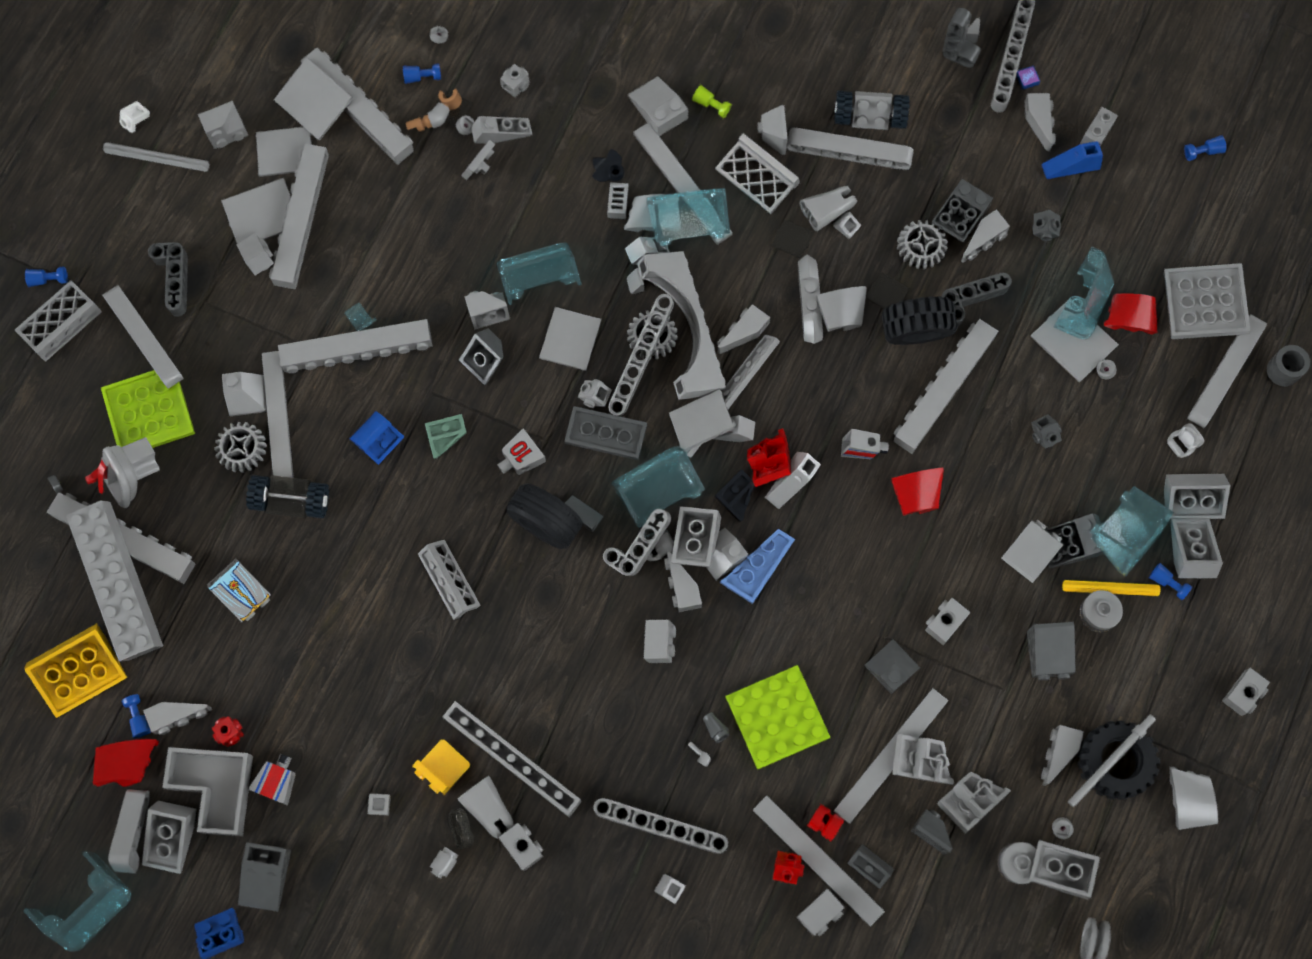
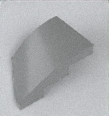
M651 194L635 197L632 209L629 212V220L624 226V230L634 232L641 230L678 232L681 228L677 195Z
M866 286L844 288L816 296L828 332L839 328L847 331L862 326Z
M897 734L893 775L954 785V779L950 777L948 770L950 764L943 741Z
M1173 766L1170 767V784L1173 787V805L1176 808V826L1178 830L1218 824L1217 804L1211 778L1202 774L1197 775L1191 771L1177 770Z
M969 772L937 805L966 834L1011 790L1008 788L1003 789L992 784L993 781L983 779L979 775Z

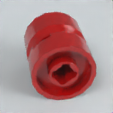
M820 804L807 826L815 832L821 831V836L831 842L845 819L836 813L830 814V809Z

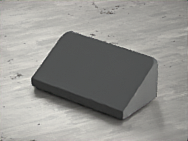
M573 495L565 502L566 505L580 516L582 525L591 532L595 530L604 517Z
M861 844L848 862L851 867L879 889L894 871L889 864L863 844Z

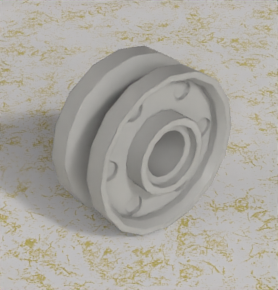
M1088 918L1081 939V959H1091L1093 954L1094 959H1106L1110 943V924L1108 921H1101L1097 929L1096 919Z

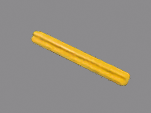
M1064 580L1062 584L1064 592L1093 593L1104 590L1112 594L1159 596L1161 591L1160 585L1077 580Z

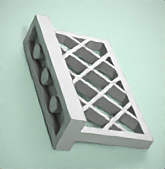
M743 133L738 138L739 141L715 169L768 213L772 214L791 190L799 185V178ZM741 148L745 151L746 158L735 159V152ZM756 160L759 162V169L749 170L748 161ZM746 161L747 170L736 171L735 162ZM726 163H733L734 172H725L721 168ZM770 171L773 174V180L763 181L762 172ZM760 172V181L750 182L749 174ZM747 174L748 183L737 182L736 175ZM776 183H785L788 188L784 192H776ZM774 184V193L764 194L763 185ZM761 185V194L753 195L750 192V186ZM775 196V203L769 208L764 203V197Z
M69 281L20 324L15 331L46 362L102 311L72 281ZM74 288V296L66 297L67 292ZM79 300L87 301L80 308H77ZM65 301H73V307L65 308ZM61 302L60 309H52L53 304ZM59 313L58 321H50L51 314ZM64 313H72L67 320H63ZM42 314H47L46 321L38 322V318ZM50 325H57V328L52 333H49ZM37 326H45L44 333L36 334ZM27 327H32L31 334H23L22 332ZM35 338H43V341L35 346Z

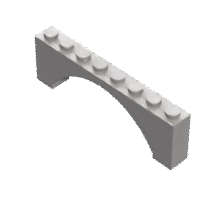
M684 252L643 255L637 262L641 279L650 281L670 295L682 309L691 328L693 340L691 360L685 373L673 382L678 400L704 397L718 389L724 390L726 388L725 379L720 370V362L714 351L715 347L709 335V328L704 319V311L700 306L699 296L695 290L693 277L690 274Z

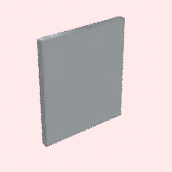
M304 127L256 132L259 176L295 173L296 167L300 164V150H303L304 144L311 145V133Z
M555 307L539 359L586 371L602 319Z
M720 389L669 413L682 452H686L735 429Z

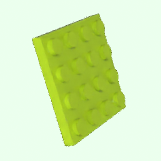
M153 370L101 387L117 445L124 447L146 437L151 447L154 448L195 434L180 381L167 389L158 374Z
M798 665L725 696L757 770L831 738Z

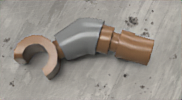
M457 89L453 90L450 98H447L440 91L439 99L441 103H438L432 111L428 112V115L423 116V119L419 117L406 122L407 129L410 130L416 127L420 132L425 130V127L437 128L445 122L449 111L455 110L461 105L462 98Z

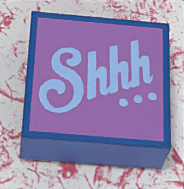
M1034 66L1017 71L1016 77L1022 90L1040 83Z

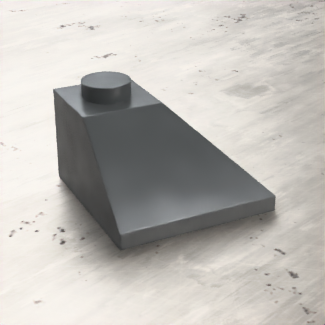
M489 328L477 332L459 361L486 385L503 359L502 342Z
M894 639L864 665L890 694H893L920 669Z
M926 809L911 829V832L942 854L950 853L952 847L944 821L940 819L941 816L932 809L930 811Z

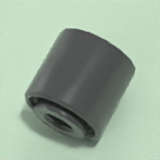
M1297 345L1284 346L1267 364L1268 377L1279 386H1291L1309 370L1310 357L1303 348Z

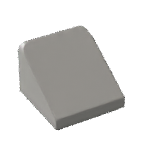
M976 18L968 28L966 41L971 43L977 42L980 28L979 18Z
M845 212L837 219L833 226L849 239L861 227V224L850 212Z
M636 268L627 277L631 294L645 290L644 281L641 279L639 269Z
M664 874L655 892L676 904L686 886Z

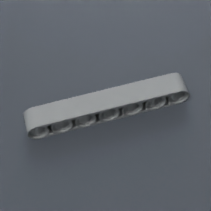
M1019 0L991 100V108L995 112H1003L1010 100L1035 6L1034 0Z
M791 128L789 130L786 147L793 152L902 170L911 168L914 151L909 146L801 128Z
M119 285L104 293L102 296L167 389L183 380V376Z
M668 294L659 295L651 309L609 402L608 408L613 415L622 416L629 407L673 309L674 301ZM664 298L670 300V305L667 308L660 307V301ZM661 316V324L653 325V317ZM647 333L654 335V340L651 343L644 341ZM644 350L646 358L640 361L636 357L637 352ZM635 367L638 369V375L635 378H631L629 370ZM622 386H630L631 390L628 395L621 393ZM616 402H620L623 406L622 410L618 413L613 410V405Z
M1252 314L1249 315L1250 334L1237 335L1187 417L1188 420L1203 429L1214 415L1267 326L1266 322Z
M605 798L598 799L594 804L596 815L606 820L716 854L725 852L728 847V841L725 836ZM600 803H606L609 806L606 813L598 812L597 808ZM619 809H625L628 812V816L623 820L616 816ZM637 816H646V824L638 825L636 823ZM664 821L667 825L666 829L661 832L655 829L656 822ZM677 827H683L686 834L679 838L674 834V830ZM696 833H702L705 836L703 843L698 844L694 841L693 837ZM715 839H722L724 841V848L720 850L715 849L713 841Z

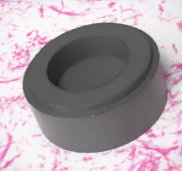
M56 475L48 477L56 494L63 492V488Z

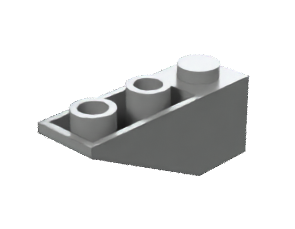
M1028 93L1024 102L1025 118L1046 151H1050L1056 140L1055 133H1052V128L1054 127V117H1051L1053 100H1050V93Z
M479 116L471 126L474 143L486 144L489 140L497 143L532 135L529 118Z
M997 209L981 220L963 254L962 263L966 260H973L977 257L978 252L988 250L995 241H1001L1007 237L1010 226Z
M753 304L749 309L745 308L740 315L741 319L730 326L728 335L726 337L722 336L718 341L717 353H724L758 338L769 325L770 317Z
M796 452L790 460L791 474L777 479L765 496L777 509H780L807 484L821 464L810 454Z
M667 552V558L664 559L666 570H670L671 573L668 581L670 589L674 588L675 596H672L674 608L678 607L679 612L702 608L697 583L681 564L671 563L672 554Z
M161 702L143 711L151 732L164 735L169 733L170 729L175 726L182 727L187 725L189 720L195 717L196 719L205 717L212 708L206 704Z
M1059 725L1056 729L1052 730L1050 740L1053 742L1051 748H1048L1045 758L1048 760L1047 768L1044 767L1041 774L1044 786L1050 784L1080 749L1083 731Z

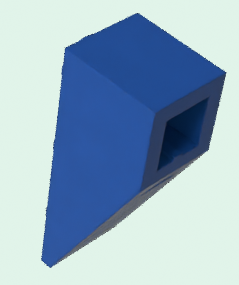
M1098 141L1080 144L1042 163V168L1046 179L1101 169L1103 153Z

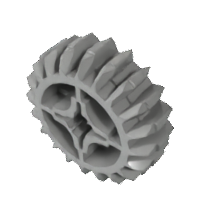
M918 220L917 225L912 221L910 226L906 225L904 227V231L900 232V237L897 239L899 243L897 250H901L899 256H904V262L909 260V266L916 264V269L922 265L925 270L927 264L931 268L934 267V263L939 264L940 260L945 256L944 252L947 251V246H945L947 245V239H944L945 233H940L941 228H934L935 224L933 223L928 225V220L924 224H922L921 220ZM918 234L916 239L908 241L911 236ZM932 248H937V250L934 253L927 255L928 250H932Z
M649 310L646 311L645 316L640 312L639 318L634 317V323H629L630 329L627 330L629 335L627 341L631 342V349L637 343V333L645 325L650 314ZM655 316L652 319V323L660 325L662 322L661 316ZM670 316L661 334L663 336V333L667 332L668 336L662 344L660 339L658 340L652 356L655 355L656 360L659 359V354L665 357V351L670 353L672 351L671 347L676 345L677 328L674 327L675 322L670 321ZM649 333L644 337L646 343H651L654 340V337L649 335ZM644 350L637 352V354L641 352L640 357L642 358L646 355Z
M237 422L236 427L230 423L229 430L224 427L225 433H218L221 439L215 440L218 446L214 447V450L218 452L216 457L220 459L219 463L225 465L227 470L232 468L233 472H236L239 468L241 473H244L245 468L251 471V465L258 467L256 461H263L260 455L266 454L263 448L267 447V444L263 442L266 438L264 435H261V430H256V426H250L248 422H245L243 426L241 422ZM246 434V435H245L244 437H242V438H237V437H236V436H238V435ZM232 441V445L227 452V446ZM255 441L254 449L250 454V447L253 445V442ZM236 442L243 446L245 452H243L242 449L238 448L239 446L236 444ZM240 456L245 457V459L242 460H233L234 458H238Z

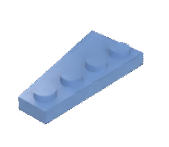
M778 529L740 565L732 570L727 577L722 579L720 584L753 604L795 539Z

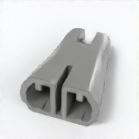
M848 186L839 187L832 191L800 200L801 210L807 219L809 218V222L815 231H819L857 203L855 196L843 198L851 191Z
M490 776L481 780L457 799L496 839L502 835L498 826L494 824L497 820L501 819L508 830L514 826L513 819L507 811Z

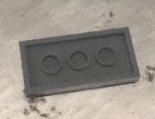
M573 406L564 443L639 460L647 423Z

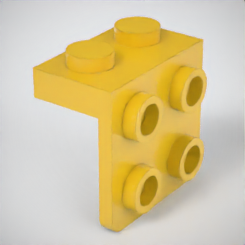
M440 740L421 762L417 760L413 767L416 769L414 773L422 781L426 778L431 782L429 787L435 793L441 792L445 795L470 768V763L445 740Z

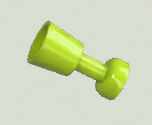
M700 85L694 93L692 101L705 107L713 106L719 110V116L725 118L732 104L727 101L723 104L713 99L714 94Z

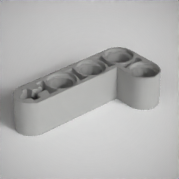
M662 509L654 510L628 551L625 553L618 548H608L603 553L604 561L625 576L636 575L671 522L670 513ZM658 515H663V522L659 521ZM650 529L654 531V538L651 540L646 536L647 531ZM641 545L644 549V553L641 556H638L636 554V549L638 546ZM613 551L617 553V560L614 562L610 560V554ZM628 562H631L633 570L628 573L625 566Z
M127 789L108 858L109 864L115 872L135 874L138 870L139 856L136 850L149 805V791Z

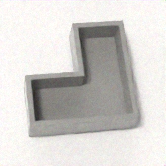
M168 747L163 788L202 793L197 832L243 836L253 756L249 753Z

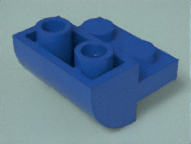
M375 411L349 439L379 465L404 436L385 417Z
M233 908L194 924L197 934L196 943L202 959H208L244 943L243 931L239 927L236 912Z

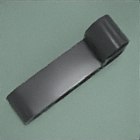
M957 8L948 25L942 54L951 61L971 68L974 66L981 49L976 44L966 41L972 16L971 13L965 8Z
M177 242L152 244L148 248L149 256L155 264L160 266L166 265L165 306L172 315L182 316L187 309L188 255L182 245ZM180 251L179 255L174 256L176 252ZM162 252L160 256L155 257L157 253ZM180 268L179 272L173 273L176 269ZM180 286L177 290L173 291L174 287Z
M999 273L945 290L942 297H948L953 300L955 314L960 318L956 319L957 327L962 324L965 317L963 307L1006 294L1012 279L1007 273ZM980 287H986L988 292L982 291ZM967 292L971 297H965L962 293Z

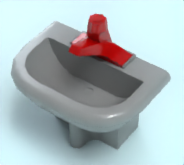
M145 437L124 447L116 445L104 448L99 467L86 476L85 481L87 484H91L98 480L99 493L103 494L104 480L116 502L121 507L127 508L136 496L137 480L158 472L160 469L155 460V452Z

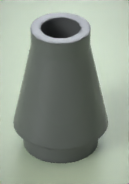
M713 712L703 717L710 737L716 743L722 742L729 736L728 728Z

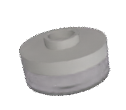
M1104 590L1091 593L1080 606V617L1083 623L1095 632L1111 630L1120 622L1123 615L1120 600L1111 592Z
M1025 842L1006 845L998 856L997 863L1001 875L1007 881L1014 884L1032 882L1029 879L1036 848Z

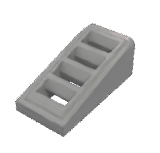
M610 183L608 218L626 219L629 184ZM614 188H621L624 191H614ZM613 194L624 195V197H613ZM613 201H623V203H613ZM612 206L622 207V209H612Z

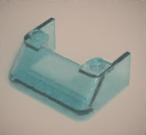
M558 243L505 258L496 263L509 305L513 304L512 300L521 298L525 289L559 280L567 285L574 283L576 280L577 285H581L575 258L568 243Z
M85 851L83 855L96 868L90 873L87 880L88 886L94 893L64 922L56 915L44 917L38 909L26 908L24 910V913L43 934L68 951H79L131 899L130 890L100 857L93 852Z

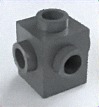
M1051 210L1034 214L1033 235L1042 241H1050L1052 238L1060 236L1061 223L1058 214Z
M1048 414L1031 422L1034 441L1045 449L1062 441L1060 425Z

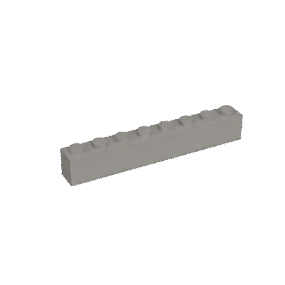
M315 48L301 60V63H303L306 58H309L353 97L344 111L397 165L414 152L411 138L408 135L404 136L399 126L395 122L392 124L389 121L388 115L383 110L380 112L377 109L376 103L371 98L368 100L365 97V92L360 87L354 85L349 75L345 76L342 73V69L337 63L333 64L330 61L331 59L325 51L321 52L318 48Z
M304 144L303 150H300V164L295 169L296 180L291 185V200H288L286 205L287 216H284L282 221L283 232L278 237L279 248L274 253V267H271L269 272V278L274 286L296 289L329 157L326 147Z
M427 319L282 344L278 345L280 364L284 372L296 373L301 369L314 370L318 366L331 367L335 363H352L358 359L370 360L375 356L387 357L397 352L404 354L414 349L426 350L433 345Z
M979 319L976 324L972 323L967 330L968 336L960 339L956 345L958 347L955 353L952 351L946 359L947 365L945 367L941 366L937 371L935 382L932 380L925 388L927 393L924 397L922 395L919 396L914 404L917 407L914 411L909 410L904 418L906 420L904 425H899L894 431L895 438L893 442L909 453L913 454L995 339L998 330L983 320Z
M58 492L47 513L69 525L66 515L90 504L85 501L79 503L76 501L77 498L69 493L63 495ZM117 518L132 558L185 584L196 565L191 560L192 556L185 552H181V554L175 552L176 548L167 543L164 546L159 544V540L151 535H148V537L141 535V530L133 526L130 529L125 526L126 523Z
M456 701L443 715V718L569 818L582 802L581 799Z

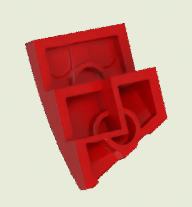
M1127 293L1113 295L1112 303L1108 310L1110 315L1108 320L1104 322L1105 327L1114 330L1122 328L1131 332L1140 330L1151 335L1157 333L1155 297Z
M783 428L778 430L779 434L774 438H766L748 449L747 460L753 470L752 481L755 487L791 474L789 448Z
M943 467L909 473L891 479L903 516L915 512L923 514L938 509L944 472Z
M140 739L97 747L95 751L93 784L99 787L115 781L121 786L127 787L141 782L145 769L151 761L149 756L154 746H158L159 741L156 739Z

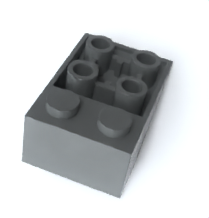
M961 179L932 223L964 242L989 209L993 197Z
M1092 513L1045 529L1050 534L1055 532L1059 535L1063 546L1048 563L1049 569L1091 559L1110 552L1099 516Z
M246 842L241 868L238 905L279 912L291 850Z

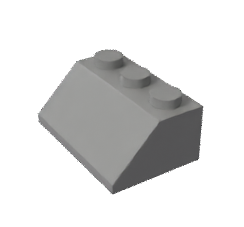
M1166 474L1164 486L1166 518L1225 519L1230 491V483L1225 474Z

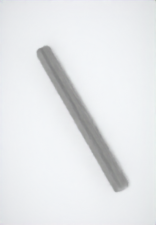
M106 142L103 147V151L108 154L205 172L209 170L210 166L209 162L205 160Z

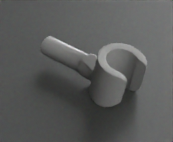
M690 742L688 746L700 756L698 762L707 767L711 761L710 756Z

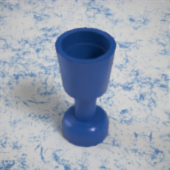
M434 64L432 69L420 70L419 66H403L405 84L421 81V77L433 76L435 80H441L439 64Z
M1220 135L1205 141L1203 146L1185 145L1186 159L1188 161L1195 160L1197 154L1205 152L1207 155L1225 153L1227 149L1226 141Z
M58 267L56 272L46 273L42 269L25 270V280L28 287L46 284L47 280L57 279L59 283H67L68 281L65 267Z
M1159 563L1148 578L1162 586L1168 584L1177 591L1176 596L1182 601L1188 595L1192 586L1188 583L1181 585L1172 578L1173 574L1164 565Z
M138 694L122 699L123 706L129 708L132 719L129 722L133 738H140L151 733L145 715H140L137 705L140 703V696Z

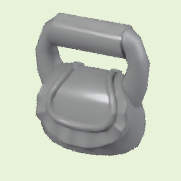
M1191 423L1174 431L1167 439L1169 447L1180 458L1191 455L1196 448L1204 443L1203 436ZM1174 437H1178L1188 449L1185 453L1175 442Z
M667 529L655 546V551L658 554L654 557L651 552L647 560L658 561L667 555V552H673L674 542ZM654 533L646 535L647 538L653 539Z

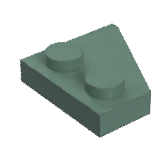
M462 414L425 423L434 459L440 457L467 433Z

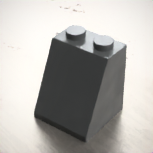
M1074 622L1034 624L1027 631L1032 678H1038V681L1050 680V677L1058 676V679L1062 680L1069 679L1076 672Z

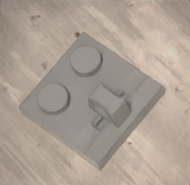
M489 140L461 175L467 180L474 172L477 174L480 171L482 174H485L489 170L490 166L483 160H488L494 153L492 148L495 144Z

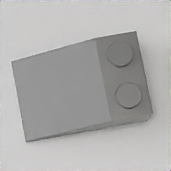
M659 77L654 78L628 94V97L647 123L649 122L659 136L688 119V108Z
M680 506L671 563L702 567L711 566L721 523V515L718 510Z
M1171 519L1173 558L1178 578H1217L1223 562L1210 519Z
M157 801L148 809L142 860L143 866L179 874L182 872L194 830L196 809L163 801Z
M1039 840L1029 881L1070 895L1090 899L1100 857Z

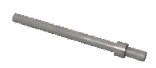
M1149 715L1140 725H1136L1132 730L1133 733L1070 798L1068 803L1075 807L1138 739L1143 738L1147 733L1146 730L1156 719Z

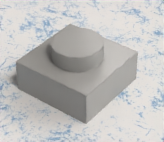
M369 794L368 814L389 816L391 795Z

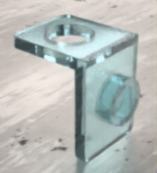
M360 303L345 311L346 317L356 331L366 329L377 320L376 317L371 319Z

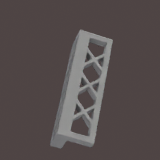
M445 540L427 544L418 555L453 620L460 618L467 611L478 608L480 604ZM441 546L444 556L438 553L437 547ZM446 563L451 565L453 572L447 570ZM455 580L461 583L462 589L456 586ZM464 596L470 599L471 605L467 606L463 599Z

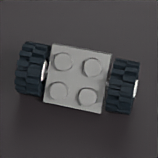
M837 91L835 124L849 125L851 113H853L852 127L888 130L891 115V128L906 129L909 114V95L894 94L892 101V94L855 91L854 105H852V92Z

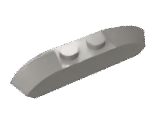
M805 255L798 261L804 341L815 344L823 340L822 313L816 300V296L820 294L817 261L809 255Z

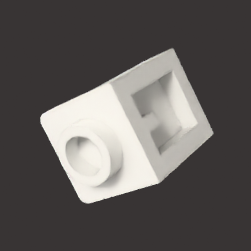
M136 101L120 110V124L123 128L133 133L135 132V125L148 118L150 111Z

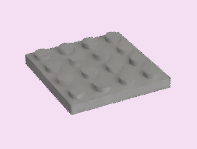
M1242 263L1164 270L1171 339L1250 334Z

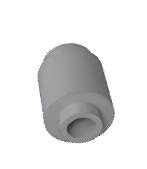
M444 847L430 865L433 869L431 873L440 879L442 876L447 878L457 862L458 855Z

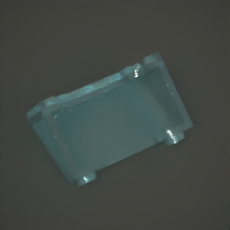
M725 188L646 197L655 240L660 242V246L670 245L671 241L675 239L713 235L715 239L724 238V234L730 233Z
M1092 246L1077 273L1083 276V285L1090 288L1086 299L1078 296L1069 298L1054 325V328L1079 339H1088L1093 334L1114 286V279L1106 255L1103 251Z
M678 446L667 449L611 483L638 528L644 526L654 510H663L684 497L695 499L705 490L685 450Z
M1135 486L1129 492L1126 490L1120 498L1122 503L1105 523H1097L1091 530L1093 541L1115 569L1124 577L1128 575L1159 538L1174 513Z

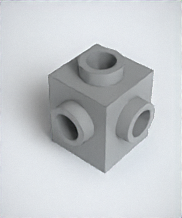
M516 64L511 68H507L500 78L502 88L513 97H516L521 91H525L529 86L528 72L523 67L519 68Z
M585 380L581 386L578 398L583 400V404L588 407H605L612 389L604 385L600 380Z

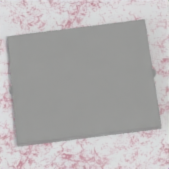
M306 58L274 100L314 137L321 140L353 97L309 58Z
M284 178L222 200L229 220V226L232 228L237 244L256 233L259 239L263 237L264 240L277 236L280 233L282 234L283 217H286L288 212L286 210L287 201L291 200Z
M1070 299L1052 316H1049L1030 336L1079 383L1119 345Z

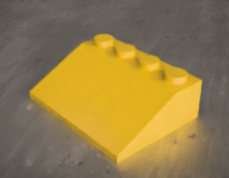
M98 624L91 626L27 662L24 668L56 718L127 678L109 641Z

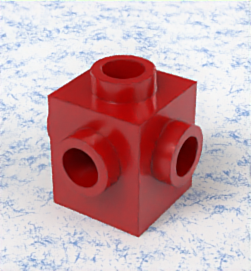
M222 717L212 727L214 731L212 736L218 744L222 743L227 747L233 746L244 736L241 731L243 727L236 718Z
M778 851L774 865L773 880L797 884L798 876L802 877L804 865L801 864L802 856Z

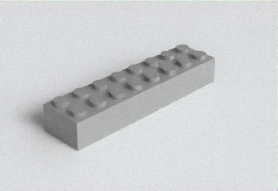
M101 500L67 514L66 518L118 660L129 661L163 647L111 502Z

